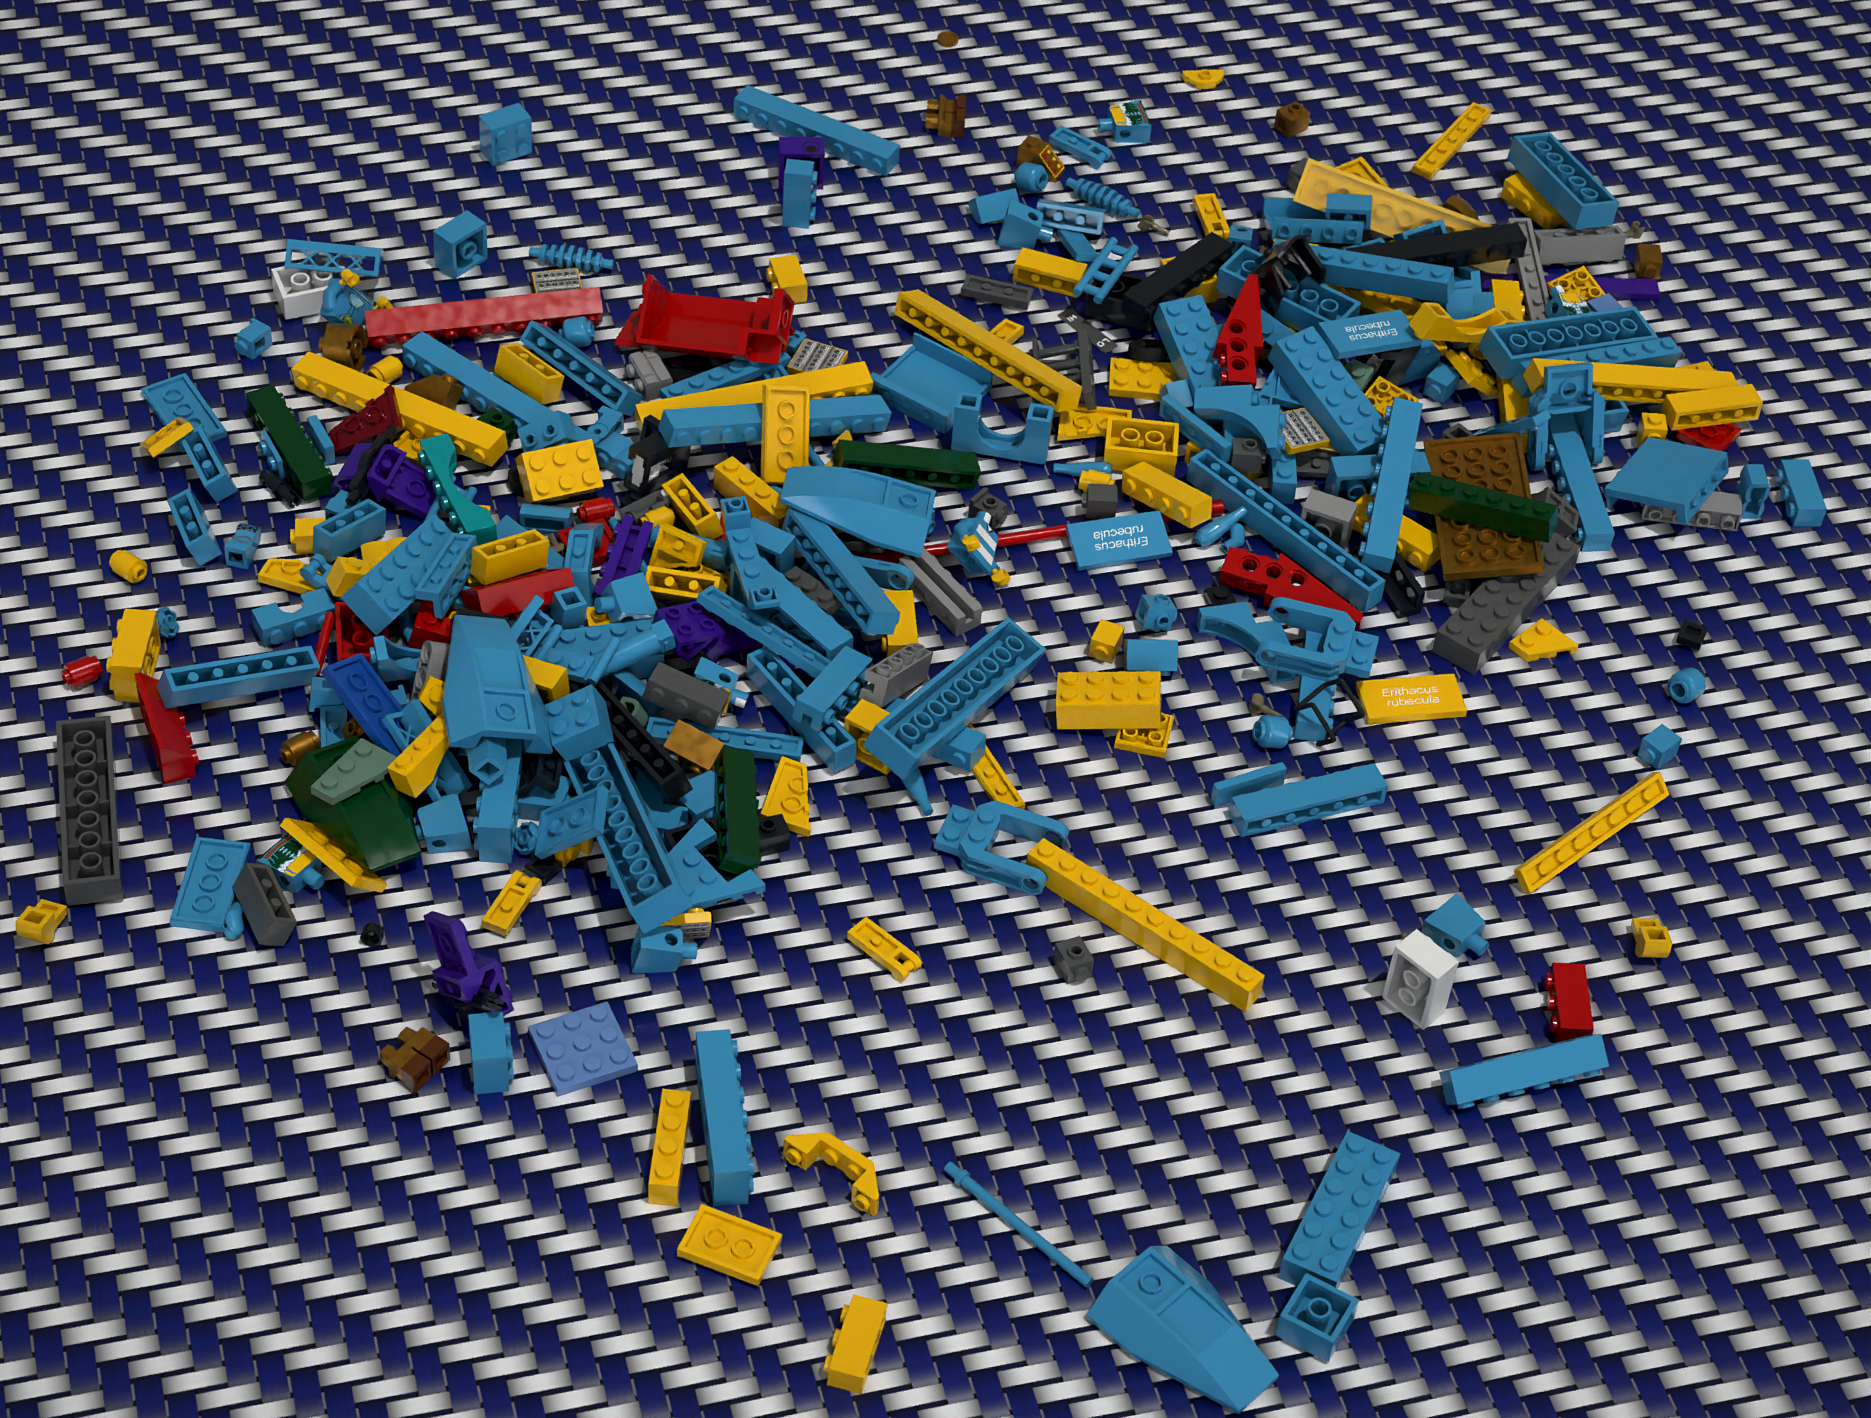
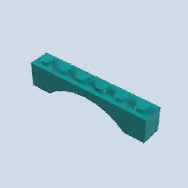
M446 433L419 440L420 451H417L418 460L421 466L425 465L428 480H433L436 496H441L443 510L449 512V520L452 527H457V533L476 535L477 546L497 540L496 524L488 509L466 499L457 491L452 483V477L457 468L456 448L449 434Z

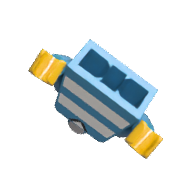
M979 511L976 518L961 519L954 526V533L947 545V549L969 574L989 573L991 579L997 582L999 586L1010 582L1011 578L1004 568L1000 570V567L995 562L998 536L989 526L991 515L987 512Z

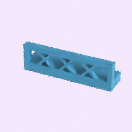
M287 239L285 268L342 273L344 269H349L357 275L379 277L381 261H384L385 252L381 248ZM292 252L304 253L307 256L300 264L291 263ZM316 255H327L331 260L324 266H318L313 261V258ZM340 257L351 258L354 262L347 268H341L336 260ZM364 259L375 260L374 271L364 270L359 263ZM311 261L313 265H307L306 263ZM333 263H334L335 266H336V267H329V266H330L331 264H333ZM357 265L360 270L353 268Z
M452 532L414 590L416 599L433 601L435 618L443 619L470 576L472 547L477 546L476 535Z
M537 595L527 604L511 627L518 646V637L528 635L530 646H519L521 653L528 657L554 622L553 619L539 610L544 600ZM533 616L545 624L542 629H532L530 620Z
M419 699L411 700L402 711L385 715L382 719L402 752L409 746V742L412 743L432 723L431 718ZM400 720L406 730L398 728L394 721ZM449 748L437 768L434 780L425 788L433 802L453 794H457L460 799L472 786ZM436 785L443 788L447 795L441 797L436 789Z

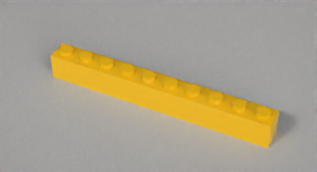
M1492 279L1489 292H1493L1494 307L1508 308L1520 322H1526L1523 320L1525 306L1521 305L1523 302V291H1520L1519 281ZM1496 373L1501 423L1528 415V401L1530 397L1522 398L1512 385V378L1500 379ZM1528 429L1527 432L1521 434L1524 453H1527Z
M922 291L899 292L894 311L895 315L1043 404L1054 406L1055 411L1062 412L1077 409L1083 388L1079 384Z
M309 351L291 368L296 387L316 394L320 398L333 401L340 406L350 408L357 413L367 406L366 403L372 398L377 399L382 395L384 389L390 385ZM391 385L395 389L404 427L403 431L409 430L411 434L418 438H430L448 433L457 454L464 455L490 467L507 451L508 444L504 430Z
M1533 358L1523 376L1533 395L1540 387H1544V367L1582 363L1583 361ZM1590 362L1593 364L1592 387L1605 400L1663 404L1666 394L1738 386L1733 373L1727 371Z
M865 361L635 404L634 420L641 437L644 418L651 414L661 420L664 409L762 403L763 385L810 386V399L872 395L873 380Z
M1042 838L1027 853L1026 865L1038 868L1047 876L1046 888L1242 1011L1246 1012L1261 996L1264 974L1045 838Z

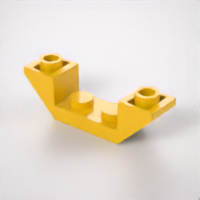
M829 1132L787 1135L784 1138L783 1156L789 1163L798 1165L806 1171L819 1156L822 1157L827 1164L837 1167L848 1178L856 1181L852 1185L851 1202L859 1210L866 1211L875 1217L878 1213L879 1193L874 1162Z

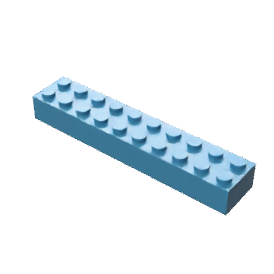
M1009 617L1006 618L877 723L863 746L902 780L905 779L1029 674L1047 649Z
M615 741L568 762L563 758L564 765L578 795L602 785L609 790L603 834L596 837L627 908L643 933L645 934L659 927L666 921L691 908L693 905Z

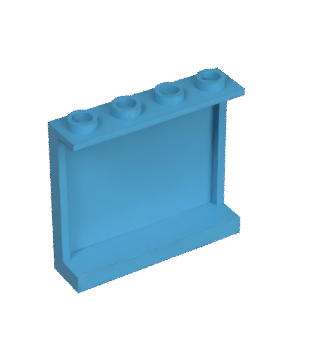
M1264 197L1262 220L1272 241L1274 239L1288 240L1294 236L1310 233L1311 237L1306 240L1307 242L1362 244L1363 221L1325 220V212L1292 201L1293 198Z
M916 332L913 334V345L881 375L874 372L870 374L873 380L872 395H881L888 406L943 434H946L953 427L958 392L963 391L985 396L992 389L993 381L992 372L967 357Z
M1648 437L1638 447L1635 454L1628 459L1624 467L1617 472L1613 480L1606 485L1604 497L1606 498L1607 508H1611L1618 499H1624L1676 510L1677 523L1687 524L1728 474L1727 452Z

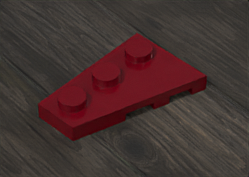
M391 385L387 386L384 389V393L377 399L372 398L366 403L367 406L357 414L352 413L329 431L334 445V452L338 456L351 451L355 444L374 442L378 434L385 433L389 425L395 426L397 432L404 430L395 389Z

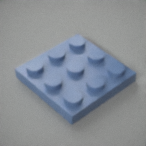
M608 1002L528 1026V1034L557 1097L638 1071L635 1057Z

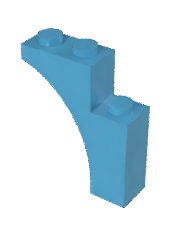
M1252 385L1195 388L1194 410L1199 419L1224 420L1239 424L1255 433L1262 440L1269 451L1271 459H1281L1282 449L1286 448L1283 428L1287 427L1286 413H1282L1279 404L1260 405L1259 394H1255Z
M1247 602L1199 608L1196 623L1199 633L1216 635L1230 640L1247 650L1254 657L1258 644L1262 641L1269 640L1290 645L1281 622L1274 620L1255 623ZM1263 652V654L1268 657L1275 656L1272 652ZM1262 666L1270 684L1295 680L1296 674Z
M385 636L373 637L374 647H369V662L383 682L408 680L409 690L413 689L421 649L397 645Z
M482 736L475 748L449 746L455 758L467 756L469 772L488 785L508 770L506 738Z

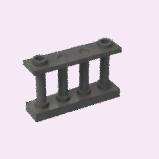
M1087 328L1078 330V340H1075V343L1040 350L1037 338L1032 339L1033 349L1029 350V355L1040 362L1044 358L1075 352L1080 354V356H1076V359L1046 365L1057 372L1075 368L1081 370L1077 372V375L1067 376V378L1083 387L1079 400L1081 402L1085 401L1087 410L1097 409L1092 345ZM1032 397V403L1045 405Z

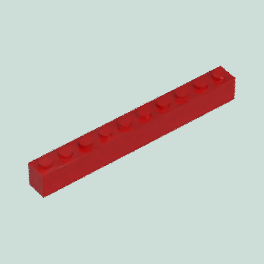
M592 287L364 311V322L368 346L381 348L395 343L403 345L421 331L434 339L445 338L446 340H455L462 336L476 338L482 334L502 335L509 331L523 333L531 320L552 328L557 326L563 327V322L566 319L584 316L588 321L591 320L593 325L602 322L604 312L600 288Z

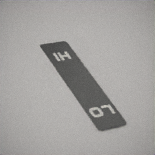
M1071 308L1058 314L1059 318L1077 332L1087 328L1091 343L1104 353L1118 346Z

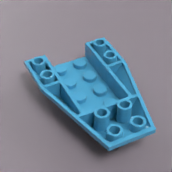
M801 466L787 468L779 502L870 544L920 558L931 521L936 490L857 469L832 466Z
M455 615L442 699L449 746L475 748L482 736L524 739L526 752L551 754L553 750L545 706L507 621L497 618Z
M1150 1246L1108 1282L1087 1312L1086 1317L1129 1355L1238 1414L1279 1378L1277 1371L1213 1285L1168 1246Z

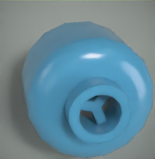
M1025 162L1019 166L1014 174L1017 187L1023 191L1038 193L1048 183V174L1042 165Z
M579 316L566 319L563 322V328L559 329V335L575 347L581 348L589 346L592 343V339H595V329L591 320L588 321L586 317Z
M1684 668L1673 674L1668 681V691L1671 697L1679 703L1692 702L1700 697L1706 688L1705 678L1701 672L1694 668Z
M1263 715L1254 723L1252 733L1254 740L1262 748L1281 749L1291 740L1293 729L1288 720L1283 716Z

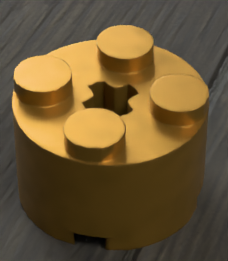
M328 323L324 337L319 339V350L323 351L324 358L360 372L366 356L362 355V348H367L365 329L356 324Z

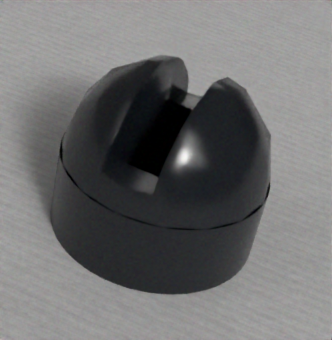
M374 922L368 923L362 929L360 939L367 946H379L384 937V930L381 925H377Z

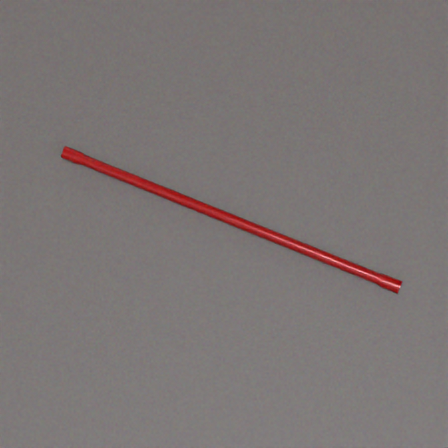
M1222 500L1212 501L1211 516L1224 514ZM1161 513L1163 522L1174 521V519ZM1066 525L997 535L998 542L996 547L1068 537L1065 530ZM949 542L924 546L929 554L935 557L952 554L947 549ZM887 551L860 555L858 557L897 563L899 558L905 556V554L897 551ZM909 556L912 560L915 559V556Z

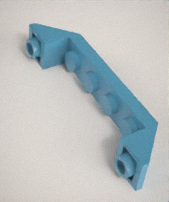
M746 497L721 499L725 538L748 609L756 610L780 606L775 585H769L750 528L751 512Z

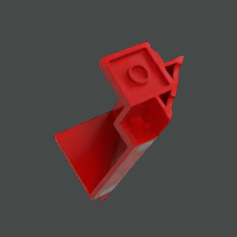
M647 274V280L642 285L643 302L639 305L638 311H633L616 337L615 345L642 349L654 348L659 351L778 365L780 353L785 352L790 343L789 335L794 336L796 332L791 326L795 302L784 289L775 288L773 298L757 297V302L671 293L652 274Z

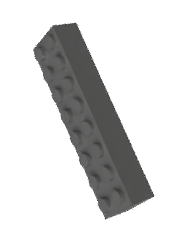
M1554 532L1549 543L1540 541L1544 572L1488 577L1437 630L1432 652L1475 675L1575 568L1581 546Z
M111 716L56 721L63 886L67 906L123 900L115 746Z

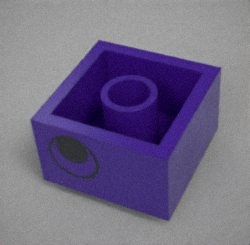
M779 137V189H784V172L787 159L814 162V171H818L817 185H813V189H823L824 137Z

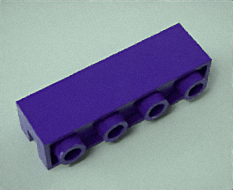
M624 515L622 523L616 524L613 534L616 540L615 543L610 542L606 554L609 560L608 563L603 562L599 577H602L601 583H595L592 593L593 597H601V593L610 582L639 573L652 534V522L644 520L642 527L633 525L634 517Z

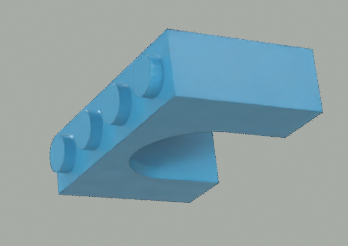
M963 391L958 392L954 410L952 450L975 452L976 454L1046 465L1054 406L1030 403L1026 427L1015 434H1000L989 429L982 421L981 406L983 395Z

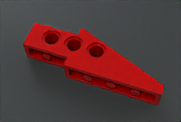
M1249 274L1217 339L1212 358H1218V367H1222L1219 378L1220 386L1252 385L1255 390L1257 384L1255 362L1259 361L1263 350V334L1258 275Z
M1229 548L1220 572L1221 584H1227L1230 587L1263 596V606L1266 607L1270 606L1274 598L1284 597L1344 611L1356 623L1355 631L1360 632L1363 614L1284 554L1280 553L1278 561L1265 555L1260 556L1250 553L1243 548ZM1276 608V610L1287 613L1284 608Z

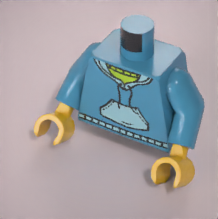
M344 269L341 273L342 279L330 278L327 288L323 291L320 315L330 323L362 326L365 323L364 311L394 307L386 297H379L376 301V306H373L374 301L355 287L360 280L359 276L355 272L352 273L349 269Z

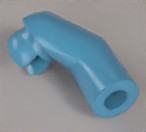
M1235 523L1228 530L1231 532L1229 533L1231 538L1221 544V549L1225 554L1228 553L1230 547L1239 548L1244 544L1245 529L1239 523Z
M240 902L233 903L225 915L227 927L224 929V934L229 939H236L244 930L242 919L244 911Z

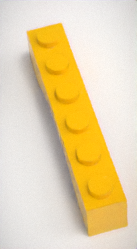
M1424 302L1409 322V326L1414 330L1415 336L1421 340L1480 344L1488 327L1519 323L1520 321L1508 308L1497 307L1472 318L1455 320L1451 318L1439 303Z
M444 711L387 767L398 791L417 798L434 780L437 768L449 748Z

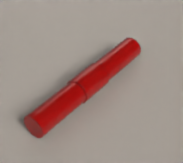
M332 612L325 613L318 637L315 656L320 669L316 676H320L335 620V614Z

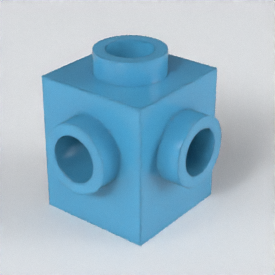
M1142 594L1135 617L1142 628L1154 632H1159L1160 630L1170 631L1172 623L1177 618V608L1166 595Z

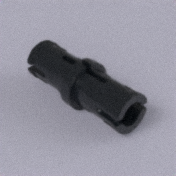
M270 469L261 472L259 481L267 486L276 498L282 499L291 508L300 505L302 496L294 491L285 479H280Z

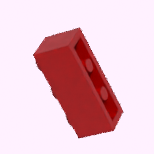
M1552 962L1550 972L1546 973L1544 977V988L1549 990L1547 1010L1552 1013L1550 1033H1554L1555 1043L1593 1034L1594 1027L1585 964Z

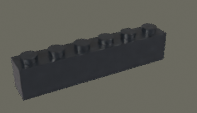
M1213 232L1209 233L1123 294L1121 312L1142 325L1153 319L1159 303L1183 298L1193 288L1199 287L1203 281L1213 277L1219 271V268L1232 256L1233 244Z

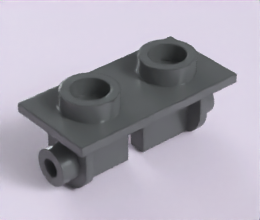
M659 489L618 511L622 520L624 515L634 517L633 525H637L638 518L644 516L650 510H655L662 506H666L669 509L671 499L668 495L663 496Z

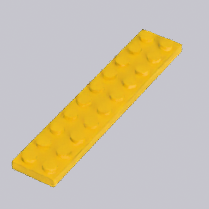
M1308 158L1292 200L1326 213L1327 193L1372 195L1370 229L1393 238L1395 234L1442 219L1444 220L1447 233L1492 226ZM1511 259L1470 266L1490 274H1505Z

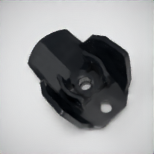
M1310 233L1294 236L1279 245L1276 244L1255 261L1257 266L1250 274L1258 275L1260 299L1272 317L1277 315L1280 302L1285 296V291L1291 288V285L1283 275V268L1291 271L1298 282H1301L1307 276L1311 277L1318 284H1322L1325 281L1326 269L1306 241L1311 237Z

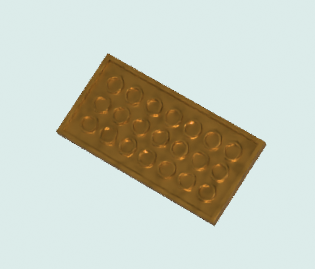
M1520 432L1424 441V452L1431 469V475L1532 499ZM1434 515L1444 581L1544 572L1540 541Z

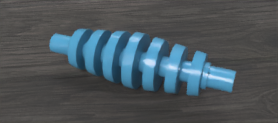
M1068 178L1066 186L1074 189L1076 196H1081L1082 200L1088 201L1092 206L1095 205V208L1106 209V212L1109 213L1111 211V214H1119V216L1124 218L1127 215L1138 218L1140 214L1139 209L1132 207V201L1125 199L1121 194L1118 195V192L1111 190L1108 186H1103L1099 183L1095 184L1093 181L1087 182L1083 178L1078 181Z
M543 244L541 248L530 247L529 256L539 257L540 262L545 264L549 259V265L555 266L558 260V268L564 269L565 263L567 269H572L575 265L578 271H582L585 265V271L589 272L593 266L595 272H600L603 268L613 269L614 260L604 259L602 253L597 252L596 257H594V251L588 250L585 256V248L579 247L577 252V247L574 245H570L569 250L567 245H561L559 251L558 245L554 244L550 250L549 244Z

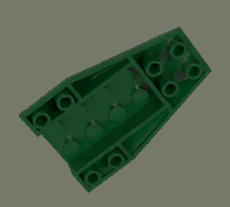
M354 736L306 753L286 778L284 784L303 816L368 872L373 873L422 854L409 797L395 788L389 773L385 774L384 779L377 783L372 781L362 786L361 791L334 805L311 794V785L361 739L358 736Z

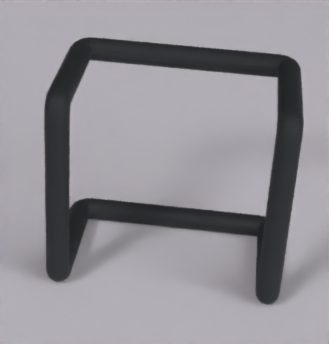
M1343 678L1324 682L1294 707L1295 711L1312 708L1327 734L1325 740L1316 742L1318 747L1336 742L1334 733L1346 723L1365 717L1363 709ZM1341 683L1359 714L1343 719L1331 730L1317 706L1309 701L1324 688Z

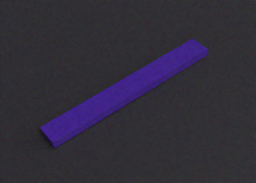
M1480 273L1481 292H1489L1492 279L1519 281V288L1522 291L1519 275ZM1544 276L1546 284L1556 278L1561 277ZM1593 277L1604 293H1609L1614 299L1659 300L1660 297L1657 279Z

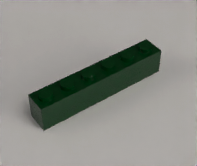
M274 385L247 392L246 399L249 414L260 431L266 430L283 460V469L298 493L302 496L303 501L332 493L331 482L334 481L333 474L330 468L324 466L321 454L315 452L311 438L305 436L301 422L297 423L292 408L286 406L284 395L278 393Z
M839 439L832 456L834 467L872 472L915 485L974 490L981 475L975 452Z
M1422 472L1416 473L1409 486V509L1547 543L1550 542L1557 529L1558 505Z
M724 744L714 763L718 869L741 875L750 869L752 871L754 868L757 869L762 859V853L759 852L761 835L758 834L760 818L757 817L759 800L756 799L758 783L755 782L757 766L754 765V753Z

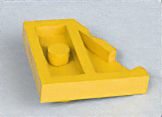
M663 523L660 525L648 566L661 568L701 565L707 542L670 524Z
M1541 618L1512 639L1508 648L1526 662H1530L1540 658L1556 657L1557 652L1567 650L1570 654L1577 652L1578 644Z

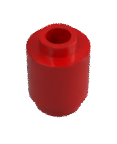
M599 497L582 501L576 509L578 520L583 523L600 518L609 521L611 517L615 516V508L611 498Z
M88 655L64 664V670L61 671L66 686L71 685L73 689L98 680V676L103 675L98 658L96 656L89 657Z

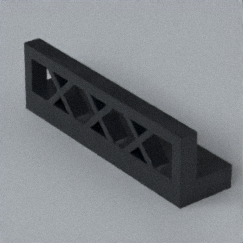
M1359 544L1355 545L1354 553L1361 562L1362 557L1358 556ZM1396 550L1394 562L1389 573L1371 570L1386 580L1383 597L1397 618L1401 619L1421 613L1425 591Z
M553 746L551 754L528 753L525 751L518 794L525 798L536 786L550 794L555 793L559 789L563 757Z

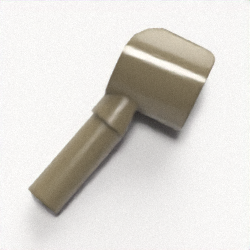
M1151 215L1143 216L1137 225L1143 232H1146L1149 228L1166 236L1170 232L1157 225Z
M1634 221L1630 230L1624 233L1626 237L1639 239L1645 227L1640 228V222Z
M550 533L548 536L553 545L550 548L562 557H565L562 551L564 544L557 541L554 533Z
M1258 693L1252 695V700L1249 703L1250 712L1253 714L1263 712L1268 715L1283 716L1264 705L1265 698L1263 695Z

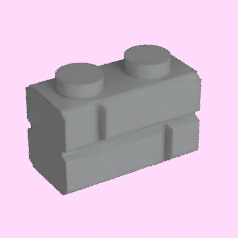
M654 348L644 350L642 353L639 351L629 355V364L626 365V372L630 379L633 378L635 380L636 391L642 393L647 401L658 399L660 389L673 384V379Z

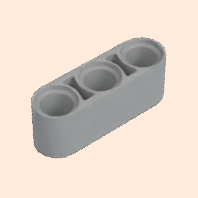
M429 640L424 642L420 652L410 701L418 699L417 697L428 675L445 681L450 644ZM420 701V703H421L422 706L424 707V709H425V711L427 712V714H428V713H432V712Z

